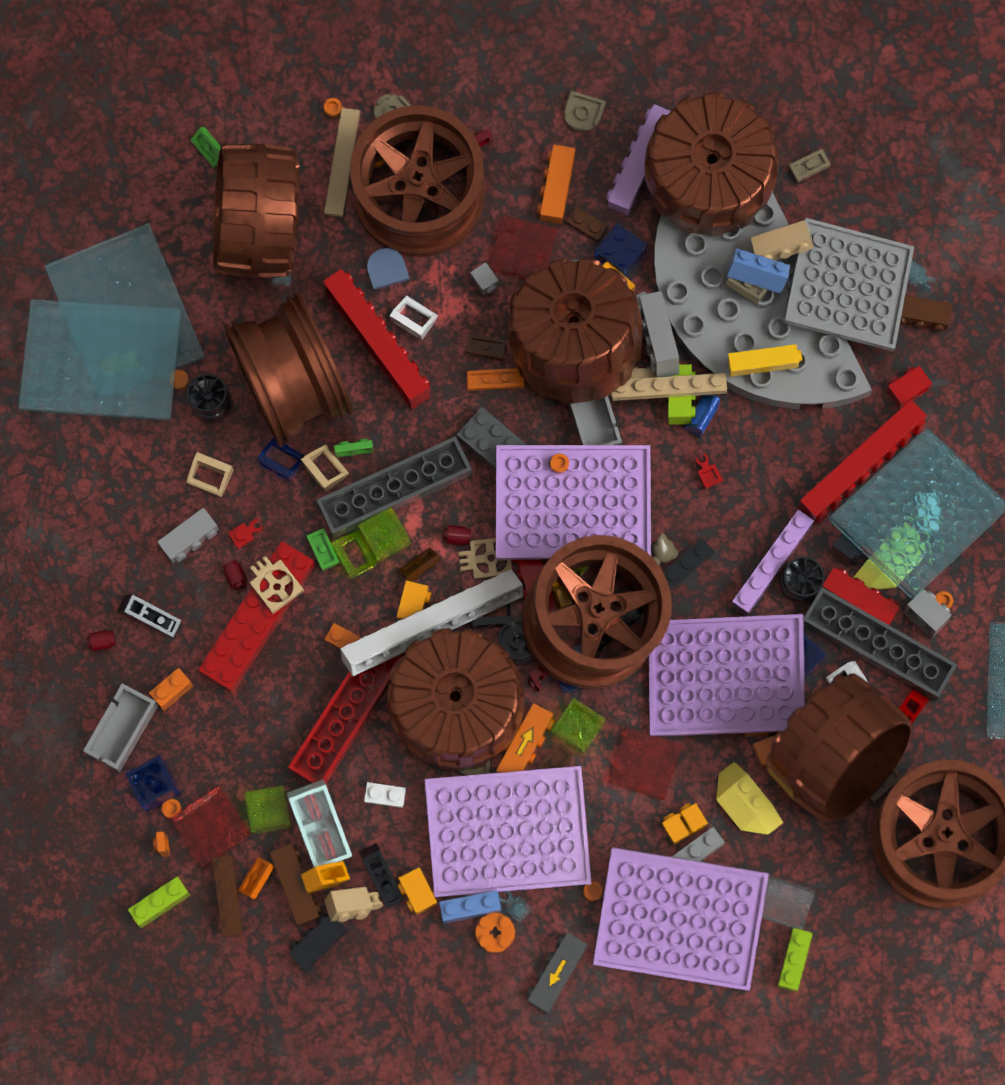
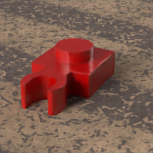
M704 454L705 462H699L698 457H696L695 461L701 467L697 474L706 490L722 483L723 479L716 465H709V458Z
M254 519L248 527L242 523L228 532L238 550L255 540L252 534L263 530V526L254 528V525L259 522L258 519Z

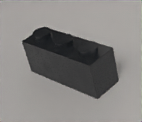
M326 913L318 920L319 924L314 929L311 927L304 933L303 936L305 938L300 943L296 941L289 948L291 951L289 956L305 972L315 965L348 932V929L341 922L331 921Z

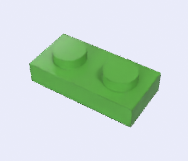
M201 127L191 141L213 168L217 167L221 146L205 127Z
M359 439L356 443L344 441L334 445L336 458L374 452L372 440L368 441V439Z
M324 528L307 535V539L322 571L340 564Z

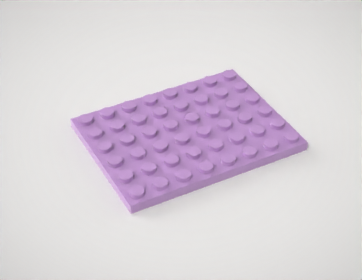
M496 445V560H549L556 551L569 542L592 535L622 538L639 546L651 556L650 445ZM558 453L566 455L569 459V468L562 474H557L550 468V459Z
M803 614L670 620L663 639L649 655L650 736L764 733L785 730L788 726L787 722L790 715L797 707L805 706Z
M581 766L425 779L434 897L478 894L497 890L501 892L591 884Z
M612 847L593 965L750 991L769 873Z

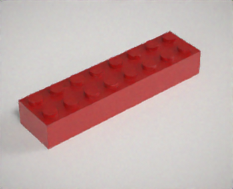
M340 269L323 281L325 293L410 409H415L430 398L431 389L429 381L425 376H420L416 363L409 361L405 348L398 346L396 336L392 331H387L385 321L381 316H376L375 308L371 302L367 303L365 301V295L362 290L354 286V280L351 275Z
M910 400L800 500L797 510L813 519V525L817 522L819 524L827 518L830 510L835 511L841 505L840 502L844 497L848 499L855 492L854 489L858 484L860 486L865 484L872 472L874 474L882 468V464L886 459L890 461L897 454L896 451L899 447L903 449L910 442L909 439L913 434L917 436L924 429L927 415Z
M282 541L269 560L272 565L281 560L301 586H303L316 566L314 560ZM280 570L272 572L275 579L279 580L287 575L284 571ZM265 578L260 583V591L262 593L270 585ZM292 581L285 586V592L289 596L292 594L294 587ZM278 583L273 586V589L276 591L281 588V585ZM251 587L198 669L199 673L233 694L293 600L273 614L254 588ZM273 595L267 599L271 602H282L279 595Z
M403 655L395 656L355 676H352L350 671L348 672L288 767L290 772L310 784L324 779L327 785L388 689L392 669L403 658Z

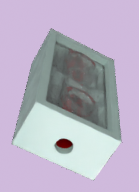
M324 779L288 792V799L314 867L352 857Z

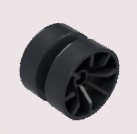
M202 374L190 382L187 389V398L194 415L198 419L209 423L217 422L228 414L231 407V399L226 385L221 378L213 374Z
M810 557L793 559L782 570L779 577L782 593L790 600L796 602H803L812 598L822 588L824 583L823 568L816 560Z
M517 619L506 623L499 632L498 644L509 653L516 666L530 663L534 658L524 640L521 620Z

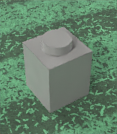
M486 262L470 272L472 281L483 296L487 293L492 294L497 290L499 280Z

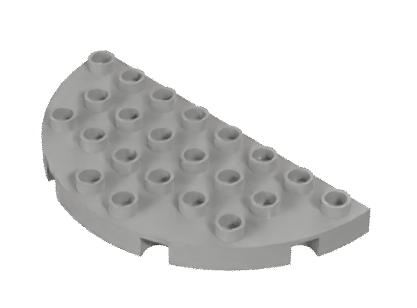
M714 159L707 160L709 164L716 163ZM773 192L766 206L762 207L755 215L753 222L743 229L738 228L724 233V236L710 237L709 235L696 233L689 234L680 230L677 225L666 217H660L654 248L656 291H662L674 337L696 364L700 361L714 374L726 373L727 388L753 401L775 407L800 409L801 404H822V409L833 408L870 396L872 389L847 339L783 323L797 254L791 255L786 259L775 260L790 265L788 280L781 294L767 290L758 304L725 284L729 278L727 277L728 264L736 248L755 254L751 237L789 225ZM797 344V350H801L802 361H799L798 368L730 377L727 361L728 353Z

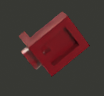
M489 128L474 134L480 148L493 141Z
M539 667L529 673L530 679L528 682L533 690L537 689L538 692H541L542 686L538 680L541 679L543 681L551 675Z

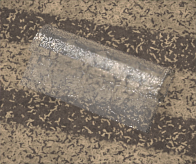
M768 875L762 918L790 928L803 930L815 891Z

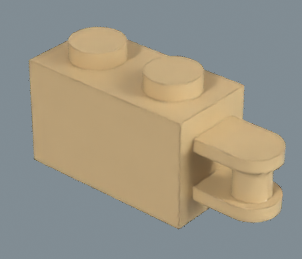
M367 887L330 891L324 900L330 920L345 922L354 918L357 920L364 919L371 910H376L383 906L382 902L379 901V892L368 893Z

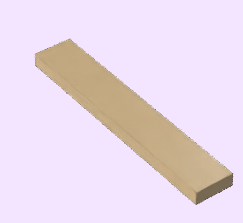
M346 108L341 110L324 211L325 215L343 217L350 179L351 156L356 143L360 110Z

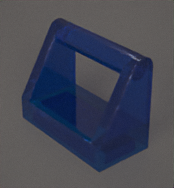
M272 438L258 456L257 462L259 465L291 483L301 467V459L305 455L284 443V446L280 448L275 439ZM273 447L297 459V462L291 469L267 457Z

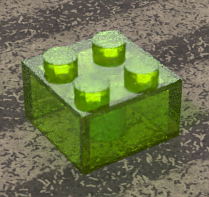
M392 507L358 525L359 531L377 563L411 545L410 538Z
M573 698L552 729V734L585 755L605 725L606 718Z
M283 785L244 792L250 828L253 834L291 827Z

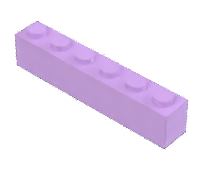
M655 104L652 109L647 110L644 117L646 122L644 126L640 125L637 132L639 137L636 142H632L629 149L631 152L629 158H624L621 166L623 170L621 174L617 173L614 180L616 185L607 194L606 200H608L609 208L629 215L646 179L644 169L645 153L655 124L662 114L668 115L671 111Z
M797 510L736 595L731 607L746 617L749 615L810 530L814 522L813 519Z

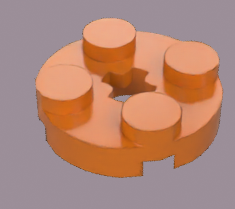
M488 914L482 917L477 924L476 939L480 946L488 952H503L514 941V925L503 914ZM493 928L501 931V935H497V938H493V935L490 934Z

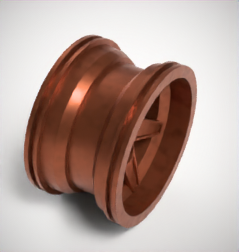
M404 106L379 116L366 127L357 140L350 163L355 206L363 227L377 243L385 248L396 250L401 255L427 257L441 254L456 247L470 235L476 227L484 207V164L477 139L460 119L444 110L431 106ZM409 140H417L411 159L392 146ZM433 141L446 146L457 157L432 164ZM381 157L395 175L370 185L373 168ZM419 162H425L427 165L424 167H419L417 164ZM466 173V188L461 200L458 201L442 183L456 174ZM399 185L405 186V189L399 191L396 189V187ZM430 191H436L437 195L429 196L428 193ZM390 196L403 199L402 221L389 216L376 202ZM425 201L431 205L441 206L449 212L436 220L416 223Z
M298 292L293 293V299L290 295L286 296L287 301L279 305L277 316L257 324L256 321H245L236 324L233 320L231 321L232 327L229 328L228 324L223 325L248 386L280 448L284 446L282 442L284 440L287 444L291 443L289 438L298 434L304 427L303 422L324 414L330 418L340 415L344 419L346 418L345 412L348 415L353 414L351 402L333 359L314 319Z
M592 535L576 539L561 547L551 556L540 575L530 587L522 608L521 623L524 640L531 655L540 667L549 675L565 684L588 689L603 688L617 684L631 676L663 639L672 613L670 588L659 565L639 546L622 538L607 535ZM585 566L601 567L592 588L572 570ZM616 573L624 577L636 591L613 594ZM557 582L568 591L572 599V606L549 613L550 592L554 583ZM578 595L584 596L586 602L579 601ZM610 605H616L618 612L612 611ZM639 607H643L644 622L641 635L638 638L620 617ZM553 627H581V654L565 644ZM587 627L593 628L595 634L588 633ZM603 634L620 643L626 650L625 653L615 657L594 658Z
M958 760L929 762L904 775L892 788L879 808L872 831V847L875 861L887 883L910 902L933 909L962 907L985 895L1005 876L1004 785L983 768ZM943 786L936 813L909 799L917 792L926 788ZM958 788L972 794L984 807L959 815ZM901 810L922 833L898 848L895 828L897 817ZM943 811H948L951 814L950 820L942 818L941 814ZM990 821H993L995 828V848L993 854L970 836ZM923 840H931L932 848L924 847ZM957 843H965L967 846L966 851H960L957 848ZM933 854L937 883L926 880L916 874L904 860ZM956 856L963 857L985 867L984 871L975 878L951 885Z

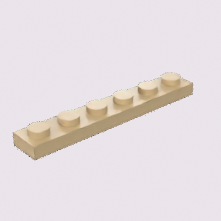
M726 373L629 379L625 385L612 392L613 401L727 394Z

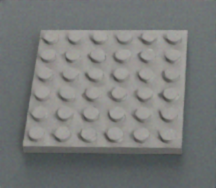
M805 218L814 248L805 253H797L783 323L893 352L898 336L914 246Z

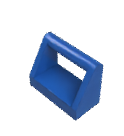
M703 395L695 408V418H692V424H686L684 429L701 438L719 408L721 399L716 395Z

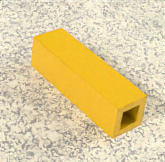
M797 344L728 353L730 377L798 368L799 361H802L801 350H797Z

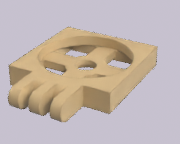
M496 538L470 541V551L458 552V557H466V559H460L459 564H467V566L460 567V572L474 571V580L493 578L502 572L512 569L511 560H507L506 567L502 571L497 572V562L504 560H496V551H494L493 543H496ZM486 544L485 554L475 556L477 550ZM494 555L495 560L490 562L487 557ZM486 563L489 567V573L481 572L477 568V564Z
M264 556L262 559L266 565L263 566L258 560L256 562L260 568L258 571L254 565L250 566V569L256 575V578L250 582V585L274 614L304 592V589L281 560L272 565L268 558ZM280 570L284 571L287 575L279 580L275 579L272 572ZM265 578L270 585L262 593L260 591V583ZM292 581L294 587L292 594L289 596L285 592V586ZM274 584H280V590H274ZM273 595H279L282 602L276 603L267 599Z

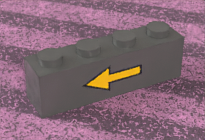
M568 932L565 936H560L556 943L559 946L555 953L551 952L546 961L549 963L545 970L541 969L536 978L538 980L536 987L531 986L526 995L528 997L527 1003L546 1014L550 1012L588 946L587 943Z

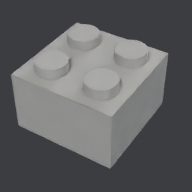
M922 589L907 604L903 613L932 639L947 624L952 615L946 605H940L935 600L936 596L931 591Z

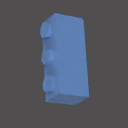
M736 248L728 264L727 277L781 294L788 280L790 265Z
M498 890L440 902L444 924L502 912Z

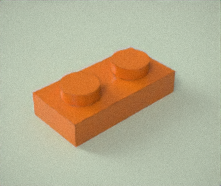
M333 623L324 640L341 649L347 644L362 639V637Z
M164 831L156 832V838H153L154 849L162 857L170 856L168 836Z
M258 857L238 891L255 900L275 866Z

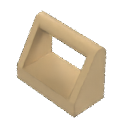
M327 445L316 449L301 459L303 466L325 493L349 475L348 471ZM322 453L340 473L330 480H327L312 462Z
M197 452L186 483L222 497L234 470L231 465ZM199 465L224 475L220 488L194 478Z

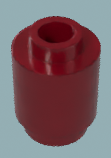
M448 525V529L444 528L443 540H447L446 544L462 546L470 544L471 529Z
M236 560L226 563L223 566V574L230 588L236 590L244 588L248 579L241 564L237 563Z
M113 630L89 633L90 637L86 638L88 649L92 648L93 652L111 649V646H116Z

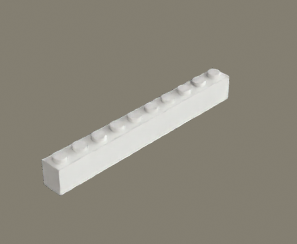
M512 569L502 572L498 576L485 580L455 596H450L448 599L433 604L431 607L420 612H416L412 616L399 620L371 635L364 636L356 642L347 644L341 648L342 661L352 676H355L406 652V648L418 639L421 642L430 637L436 630L444 628L453 630L524 597L523 584Z

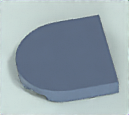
M382 248L370 256L367 269L373 290L410 280L404 259L396 250Z

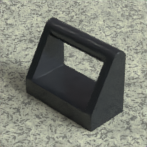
M510 603L506 605L507 616L478 617L472 620L473 629L502 628L511 621Z

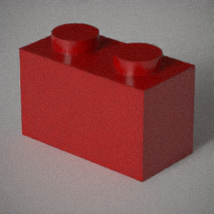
M920 366L909 368L904 372V376L901 378L895 377L888 383L886 391L899 409L932 387V382Z

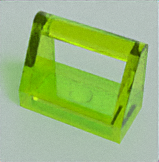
M359 531L331 543L350 579L377 565ZM354 539L368 562L357 568H354L342 547Z

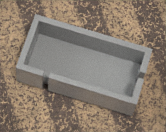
M662 291L640 295L638 305L642 319L643 340H646L645 348L647 356H650L651 372L655 373L656 377L679 375V355Z
M608 395L597 401L568 404L581 445H622Z
M123 683L113 698L119 704L118 707L115 703H110L83 750L89 757L101 763L103 762L106 766L119 773L158 707L156 701Z

